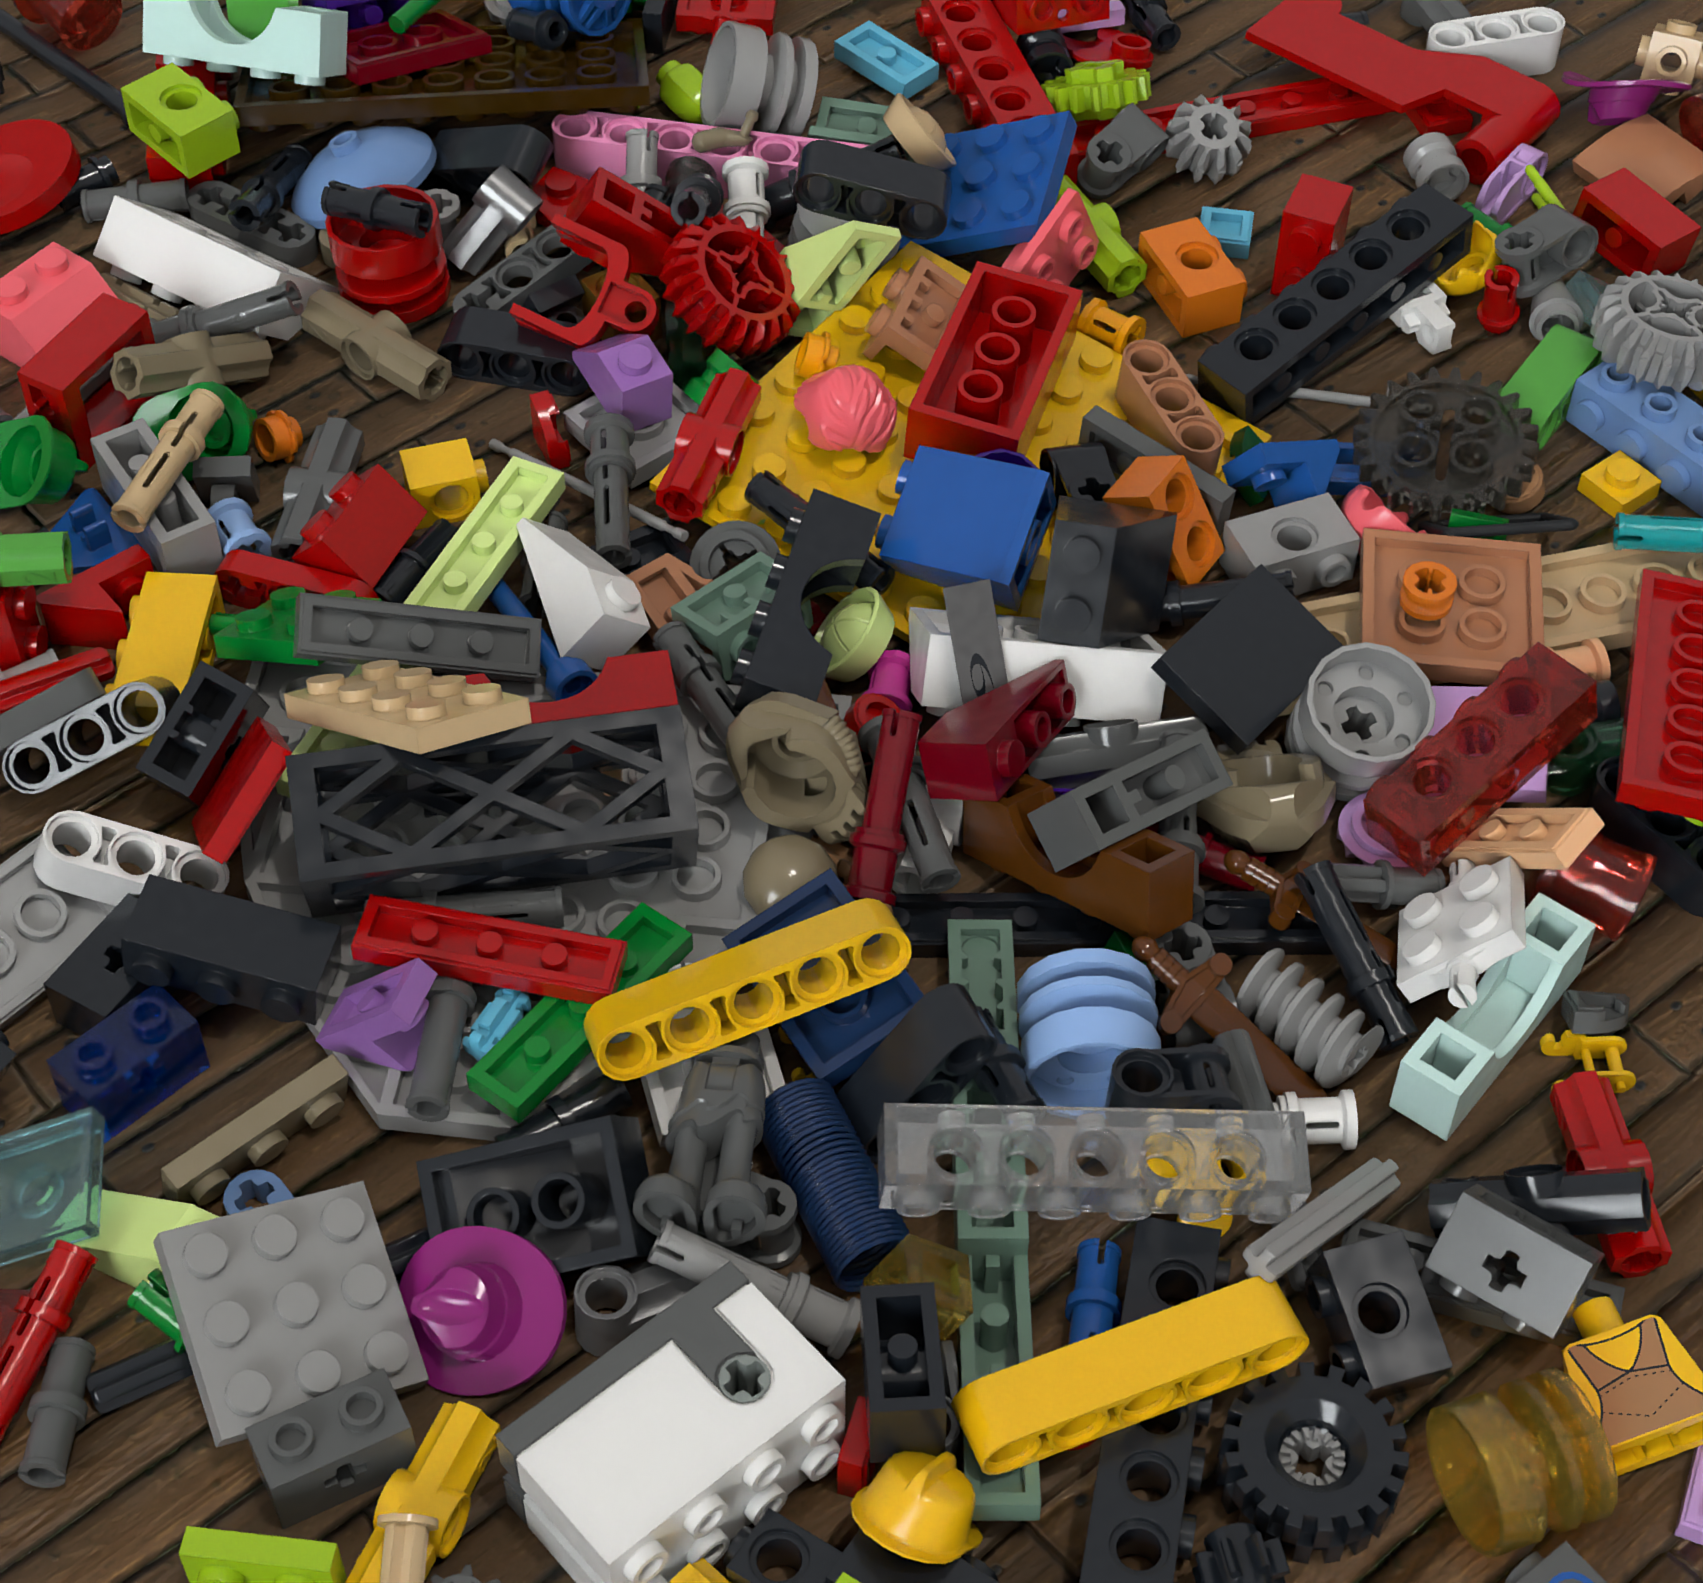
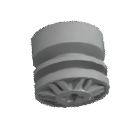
M731 20L722 23L713 38L703 70L700 90V112L703 124L741 129L747 111L754 110L759 113V118L755 122L752 131L800 136L810 117L818 80L816 44L811 39L800 36L792 39L783 32L773 34L767 42L766 33L760 27Z
M1368 642L1341 646L1321 659L1288 717L1284 739L1287 753H1303L1320 757L1323 771L1329 775L1332 781H1336V800L1349 802L1354 797L1366 792L1390 790L1397 784L1434 726L1436 700L1430 681L1412 659L1392 647Z

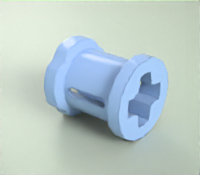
M235 497L225 498L216 502L208 509V512L216 522L224 554L223 558L229 551L236 549L271 557L270 545L272 539L267 532L256 527L253 522L254 515L252 509L243 499ZM222 521L225 527L221 528L219 522ZM254 543L256 545V550H253L251 544Z

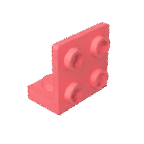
M1070 187L1067 188L1031 241L1016 244L1001 268L1069 286L1079 270H1084L1093 261L1099 243L1079 192Z

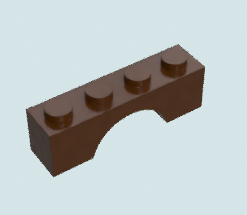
M1023 773L999 801L963 800V853L988 864L993 870L1004 872L1033 886L1041 893L1056 897L1080 909L1082 913L1088 916L1097 917L1127 932L1133 938L1146 935L1153 939H1158L1165 933L1193 919L1195 850L1145 828L1100 850V852L1055 872L1027 816L1030 812L1056 799L1052 785Z

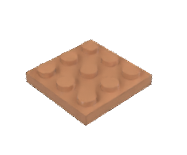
M1364 528L1360 544L1359 643L1368 642L1394 648L1412 659L1431 681L1495 687L1542 688L1546 676L1541 544ZM1421 561L1443 564L1455 574L1458 583L1451 611L1444 618L1435 621H1424L1410 616L1402 609L1399 602V594L1406 569L1412 564Z

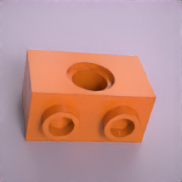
M1197 217L1140 232L1138 255L1147 263L1146 279L1142 283L1182 338L1240 322L1243 299L1247 296L1248 290L1244 273L1240 268L1234 267L1222 251L1217 237L1210 235Z

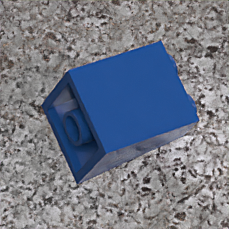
M919 445L914 460L906 459L899 471L895 493L901 496L894 515L885 514L877 532L875 547L881 549L879 553L881 560L894 568L896 572L944 588L990 579L994 604L1018 612L1057 504L1050 473L1026 466Z

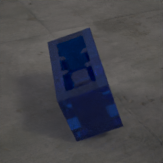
M154 985L46 1060L62 1106L101 1145L107 1143L210 1067L198 1021L163 987Z

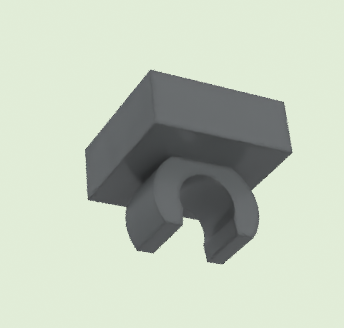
M251 456L199 457L193 461L192 478L203 504L210 503L212 506L218 501L232 497L243 499L245 502H260V480Z

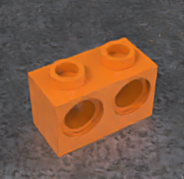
M1184 455L1137 457L1102 497L1103 501L1108 503L1177 512L1167 581L1179 580L1180 585L1199 583L1225 551Z

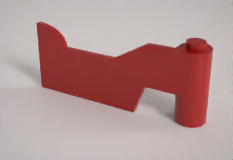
M1284 0L1246 30V40L1401 114L1442 97L1481 114V122L1454 146L1457 153L1456 156L1463 161L1470 176L1469 182L1472 184L1483 185L1491 173L1521 143L1531 145L1560 116L1559 100L1553 90L1547 85L1484 56L1414 49L1341 15V0Z

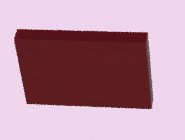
M442 9L427 12L403 34L394 32L390 28L388 21L347 31L346 75L341 76L360 86L492 53L491 35Z

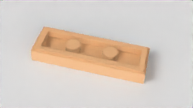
M1469 808L1437 844L1434 853L1445 867H1450L1453 862L1458 866V859H1468L1477 867L1485 864L1492 865L1511 856L1520 869L1567 870L1605 824L1593 808Z

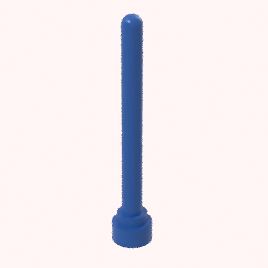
M501 578L488 596V599L501 615L534 618ZM541 627L540 664L546 670L545 687L548 694L554 701H559L582 692L598 678L597 675L582 659L568 656L560 658L556 644Z

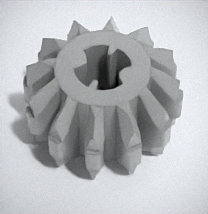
M1202 93L1194 99L1193 104L1183 102L1177 108L1174 118L1169 121L1165 133L1171 138L1165 148L1166 157L1178 159L1175 165L1176 173L1187 169L1194 172V183L1201 180L1203 175H1207L1215 185L1223 179L1225 174L1233 177L1240 170L1243 160L1248 157L1252 148V140L1248 138L1251 132V122L1239 120L1241 115L1240 105L1231 109L1224 107L1222 95L1215 99L1213 104H1210Z

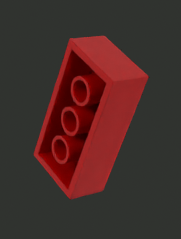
M977 261L908 408L903 457L914 460L919 445L971 456L999 448L1026 455L1074 343L1083 290Z

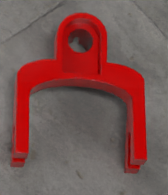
M555 212L551 224L557 229L558 236L607 254L608 268L604 284L589 313L581 322L573 327H564L513 302L509 313L513 318H516V323L578 349L597 343L604 335L608 326L626 334H648V336H651L655 332V326H658L659 309L649 292L628 283L632 270V260L627 248L623 244ZM637 311L647 312L646 317L641 322H630L629 313L633 315Z

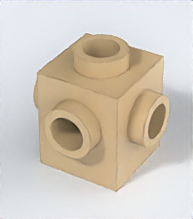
M1668 19L1667 25L1657 23L1652 37L1642 35L1634 64L1643 67L1640 80L1665 79L1682 81L1691 85L1694 78L1703 80V32L1696 31L1698 25L1683 20ZM1674 52L1680 56L1681 65L1678 68L1664 66L1662 64V57L1666 53ZM1679 92L1665 93L1664 95L1678 96Z

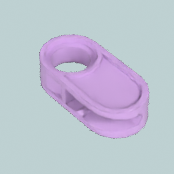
M1521 143L1487 178L1478 194L1475 207L1503 225L1536 189L1525 173V167L1533 165L1541 177H1543L1548 164V154L1528 144Z

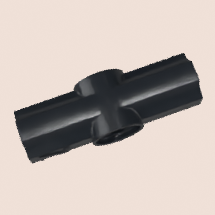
M1535 1164L1508 1169L1503 1172L1504 1175L1462 1178L1444 1177L1443 1179H1434L1429 1184V1218L1431 1229L1434 1231L1436 1238L1440 1237L1462 1192L1476 1184L1487 1188L1573 1237L1585 1234L1637 1233L1649 1231L1651 1227V1196L1649 1181L1647 1180L1644 1167L1567 1171L1566 1166L1560 1164Z

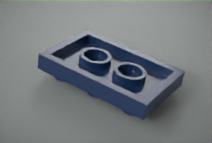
M829 868L723 937L722 941L728 950L855 900L834 871ZM875 934L868 938L863 946L871 945L878 941L881 937L880 934ZM819 957L809 960L800 968V970L810 969L811 967L815 966L821 958ZM904 969L899 975L888 981L778 1024L815 1078L824 1079L834 1087L860 1068L924 994ZM754 982V983H750V984L753 986V988H755V986L758 984V982Z

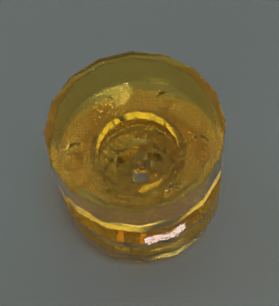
M1551 1367L1527 1375L1525 1380L1519 1378L1501 1384L1496 1397L1486 1391H1481L1430 1410L1426 1422L1427 1448L1433 1474L1443 1501L1462 1535L1473 1549L1486 1558L1497 1557L1542 1541L1547 1527L1556 1533H1561L1578 1528L1580 1522L1583 1524L1594 1522L1612 1515L1618 1502V1477L1610 1444L1600 1419L1585 1393L1563 1371Z

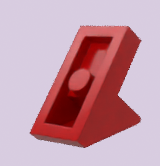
M136 544L73 576L72 583L58 584L36 596V606L42 625H45L47 628L48 640L51 644L90 648L103 647L104 649L117 650L119 640L127 639L129 632L124 616L129 614L131 598L133 595H140L146 572H154L151 558L139 544Z

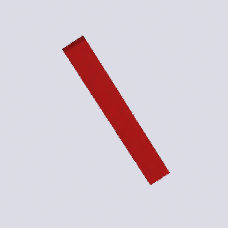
M1325 77L1222 96L1224 107L1231 109L1240 105L1241 115L1239 120L1251 122V132L1248 138L1395 112ZM1220 96L1206 99L1210 104H1213L1215 99ZM1182 103L1141 111L1165 132L1169 121L1174 118L1177 108ZM1114 118L1076 122L1077 129L1073 143L1079 152L1078 165L1086 157V148L1090 140L1109 125Z

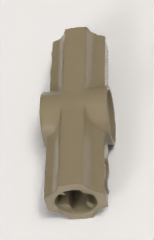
M321 288L308 298L307 306L300 315L303 330L340 351L343 360L350 370L364 380H372L379 375L417 399H425L432 403L444 393L446 384L452 376L451 361L412 339L403 321L390 311L381 310L377 314L372 315L337 293L327 292Z
M201 330L181 334L158 344L123 348L114 353V363L110 370V375L115 390L121 391L128 400L157 396L198 382L213 381L223 386L253 383L269 376V365L273 356L268 340L258 337L255 331L210 337L209 331Z

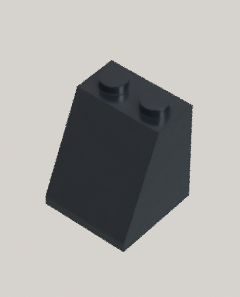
M1059 495L1037 640L1100 649L1158 631L1177 512Z

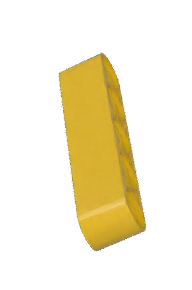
M871 898L855 900L608 995L595 1002L587 1011L584 1019L585 1035L603 1074L614 1080L627 1081L636 1079L888 981L899 975L908 965L912 954L911 943L887 905ZM883 933L875 943L863 946L868 938L875 934ZM819 957L821 958L818 961V963L810 969L800 970V968L809 960ZM758 982L751 991L744 994H736L743 986ZM695 1007L689 1015L678 1019L673 1018L680 1010ZM631 1032L629 1037L621 1042L608 1043L619 1033Z
M1255 1276L981 1377L962 1388L953 1397L951 1407L982 1472L987 1475H1000L1276 1371L1296 1360L1307 1349L1309 1338L1276 1280L1269 1283L1262 1277Z

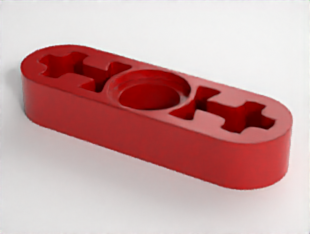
M240 549L229 551L213 574L218 577L222 597L236 606L247 609L259 607L270 600L272 592L286 588V586L303 587L306 593L324 595L337 590H352L356 593V597L379 598L369 585L359 579Z

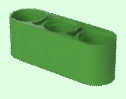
M1555 324L1497 396L1487 419V430L1534 451H1540L1566 419L1576 379L1603 362L1601 360L1602 352L1592 346L1594 338L1561 324Z

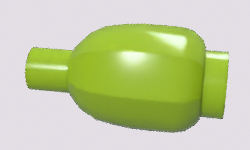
M672 60L663 65L657 73L656 81L660 85L659 96L685 122L704 125L700 112V90L703 74L689 63L680 64L677 60Z

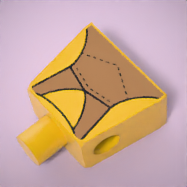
M1610 1297L1593 1298L1578 1306L1574 1310L1572 1317L1583 1339L1567 1345L1562 1350L1568 1391L1595 1484L1703 1445V1372L1663 1319L1658 1315L1650 1314L1624 1324Z

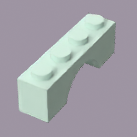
M143 0V52L163 55L164 64L168 65L173 62L177 66H193L194 60L206 61V70L226 73L237 72V66L250 68L251 77L281 79V73L294 74V83L311 86L325 85L326 77L346 75L347 11L311 6L276 8L266 29L257 38L252 40L237 32L230 25L220 8L218 0Z
M1540 892L1525 909L1526 948L1496 962L1488 968L1476 986V1002L1471 1005L1468 1001V1007L1460 1008L1447 1022L1436 1017L1400 1062L1389 1106L1445 1141L1448 1140L1582 970L1596 924Z

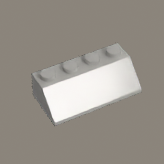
M116 195L112 201L93 253L94 256L113 264L110 271L112 275L141 285L144 279L153 283L150 291L152 294L177 304H181L184 298L193 302L195 306H200L202 309L280 285L288 280L296 284L302 296L301 300L293 301L292 304L302 303L304 306L303 311L307 306L308 298L322 288L327 292H335L337 294L339 291L338 287L178 213ZM291 316L241 333L255 331L258 337L265 340L266 336H271L288 341L302 329L301 316Z
M910 607L908 622L911 692L921 706H927L926 711L928 713L943 716L946 712L963 705L947 611ZM996 614L1008 682L1055 659L1064 660L1068 683L1073 685L1076 693L1075 715L1064 727L1080 726L1081 719L1100 721L1137 719L1139 723L1159 720L1161 718L1166 683L1155 673L1151 666L1166 650L1149 634L1095 649L1037 640L1041 618Z

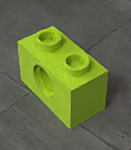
M173 62L120 88L130 131L187 178L190 179L241 152L237 135L240 123L233 107L227 101L218 99L204 87L197 77H190Z

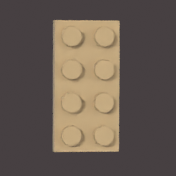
M378 660L363 664L361 666L362 674L347 678L343 674L336 673L314 676L306 680L307 688L284 693L286 713L289 719L416 754H423L532 723L528 697L502 692L501 685L497 683L468 684L466 683V677L462 675L434 676L432 675V669L427 667L400 668L399 661Z

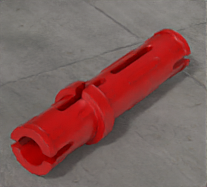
M56 1240L46 1265L38 1280L34 1283L29 1295L20 1296L14 1307L18 1315L0 1348V1444L6 1435L5 1433L13 1417L17 1414L36 1378L50 1347H52L59 1333L66 1334L73 1319L68 1315L83 1284L87 1281L93 1267L98 1262V1258L94 1257L90 1252L63 1240Z

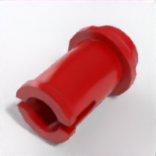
M1507 265L1494 266L1495 273L1490 268L1486 271L1484 275V297L1477 307V319L1483 328L1488 332L1496 334L1510 330L1520 317V307L1516 302L1520 275L1517 270Z

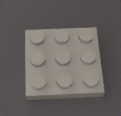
M364 1181L159 1232L153 1241L216 1448L248 1439L244 1428L382 1368L385 1369L396 1395L422 1388L429 1380Z

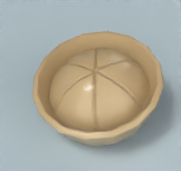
M897 93L883 115V120L906 152L916 163L941 171L956 166V160L946 146L944 132L935 119L927 111L914 106L903 94Z

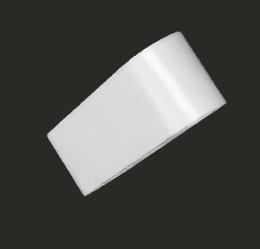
M1532 7L1442 21L1430 28L1425 50L1484 56L1526 76L1544 74L1555 68L1565 19L1559 12L1553 9Z
M66 810L58 812L49 818L43 828L34 854V870L37 877L45 885L112 906H117L128 893L139 898L149 874L181 883L186 880L195 881L207 890L222 894L229 883V869L226 862L220 864L201 852L200 846L81 811ZM60 844L69 845L76 848L81 855L76 857L66 856L60 853L54 846ZM124 862L132 863L138 866L144 874H129L119 864Z

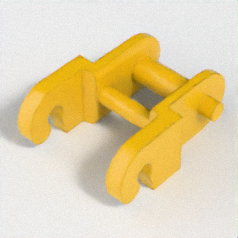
M1565 1030L1559 1042H1556L1554 1035L1550 1033L1545 1034L1540 1039L1541 1051L1548 1056L1572 1055L1575 1060H1582L1585 1071L1595 1070L1592 1059H1606L1609 1071L1596 1072L1601 1077L1609 1078L1614 1093H1624L1636 1084L1635 1074L1623 1069L1620 1055L1627 1050V1042L1620 1036L1586 1037V1034H1572L1571 1030ZM1558 1080V1081L1554 1082L1553 1085H1554V1084H1557V1083H1560V1082H1562V1081H1564V1080Z

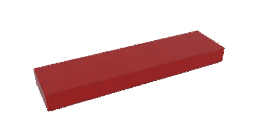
M370 894L352 941L351 951L353 960L397 967L413 959L420 958L438 973L437 976L593 1005L600 999L617 992L628 957V942Z

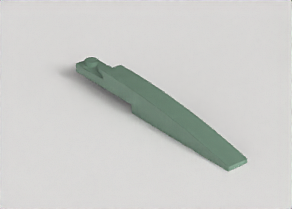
M947 919L948 984L959 983L965 986L975 1005L981 1006L983 1010L987 1008L990 1011L1006 1043L1012 1044L1019 1049L1012 920ZM973 1078L951 1101L959 1391L981 1377L1033 1358L1023 1132H1016L1014 1128L1012 1131L1008 1129L990 1093L980 1090ZM962 1431L963 1473L972 1483L976 1499L972 1521H1040L1039 1461L1000 1475L984 1474Z

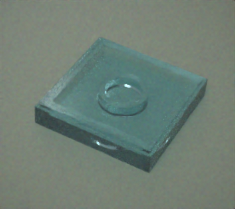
M93 1106L0 1136V1266L51 1251L57 1239L73 1244L99 1236L105 1117Z

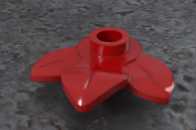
M1106 27L1098 29L1096 41H1079L1064 36L1067 45L1066 49L1070 56L1078 62L1119 59L1123 60L1124 69L1132 67L1135 70L1148 69L1153 64L1154 55L1150 51L1151 42L1139 35L1124 33L1114 28Z

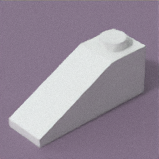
M522 518L516 524L560 658L566 656L584 660L589 667L602 670L607 657L624 655L651 628L641 602L640 592L636 588L635 583L567 531L527 518Z

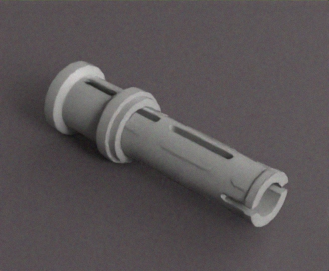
M669 1219L665 1221L660 1230L662 1235L661 1237L657 1236L649 1254L648 1262L656 1263L692 1281L701 1283L731 1261L749 1279V1284L752 1282L804 1337L825 1346L829 1357L836 1360L841 1358L851 1342L860 1321V1299L853 1296L850 1300L846 1301L810 1284V1276L801 1271L798 1273L791 1271L786 1277L679 1227Z

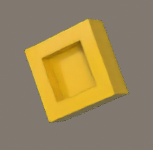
M1619 450L1583 472L1577 490L1615 518L1617 512L1631 514L1656 498L1662 481Z

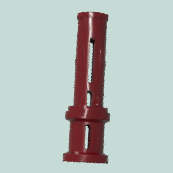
M883 708L881 714L883 717L862 827L857 826L854 832L850 833L849 842L855 847L848 883L844 886L854 900L864 898L877 899L882 903L895 907L897 897L892 893L898 856L906 853L907 843L904 842L905 836L899 833L919 727L923 716L905 710H900L898 714L895 709Z

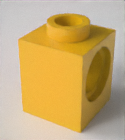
M467 438L399 451L405 490L428 511L416 530L429 528L436 520L442 518L450 523L466 520L481 500L480 494L486 493L489 489L483 458L473 460Z

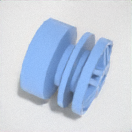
M1076 948L1052 954L1030 966L1017 983L1018 1033L1022 1038L1020 1053L1026 1062L1023 1070L1035 1091L1047 1106L1046 1114L1051 1117L1074 1122L1105 1121V1102L1112 1064L1116 1057L1124 1051L1134 1048L1161 1049V1039L1156 1031L1158 1010L1155 1004V981L1147 966L1129 954L1105 948Z

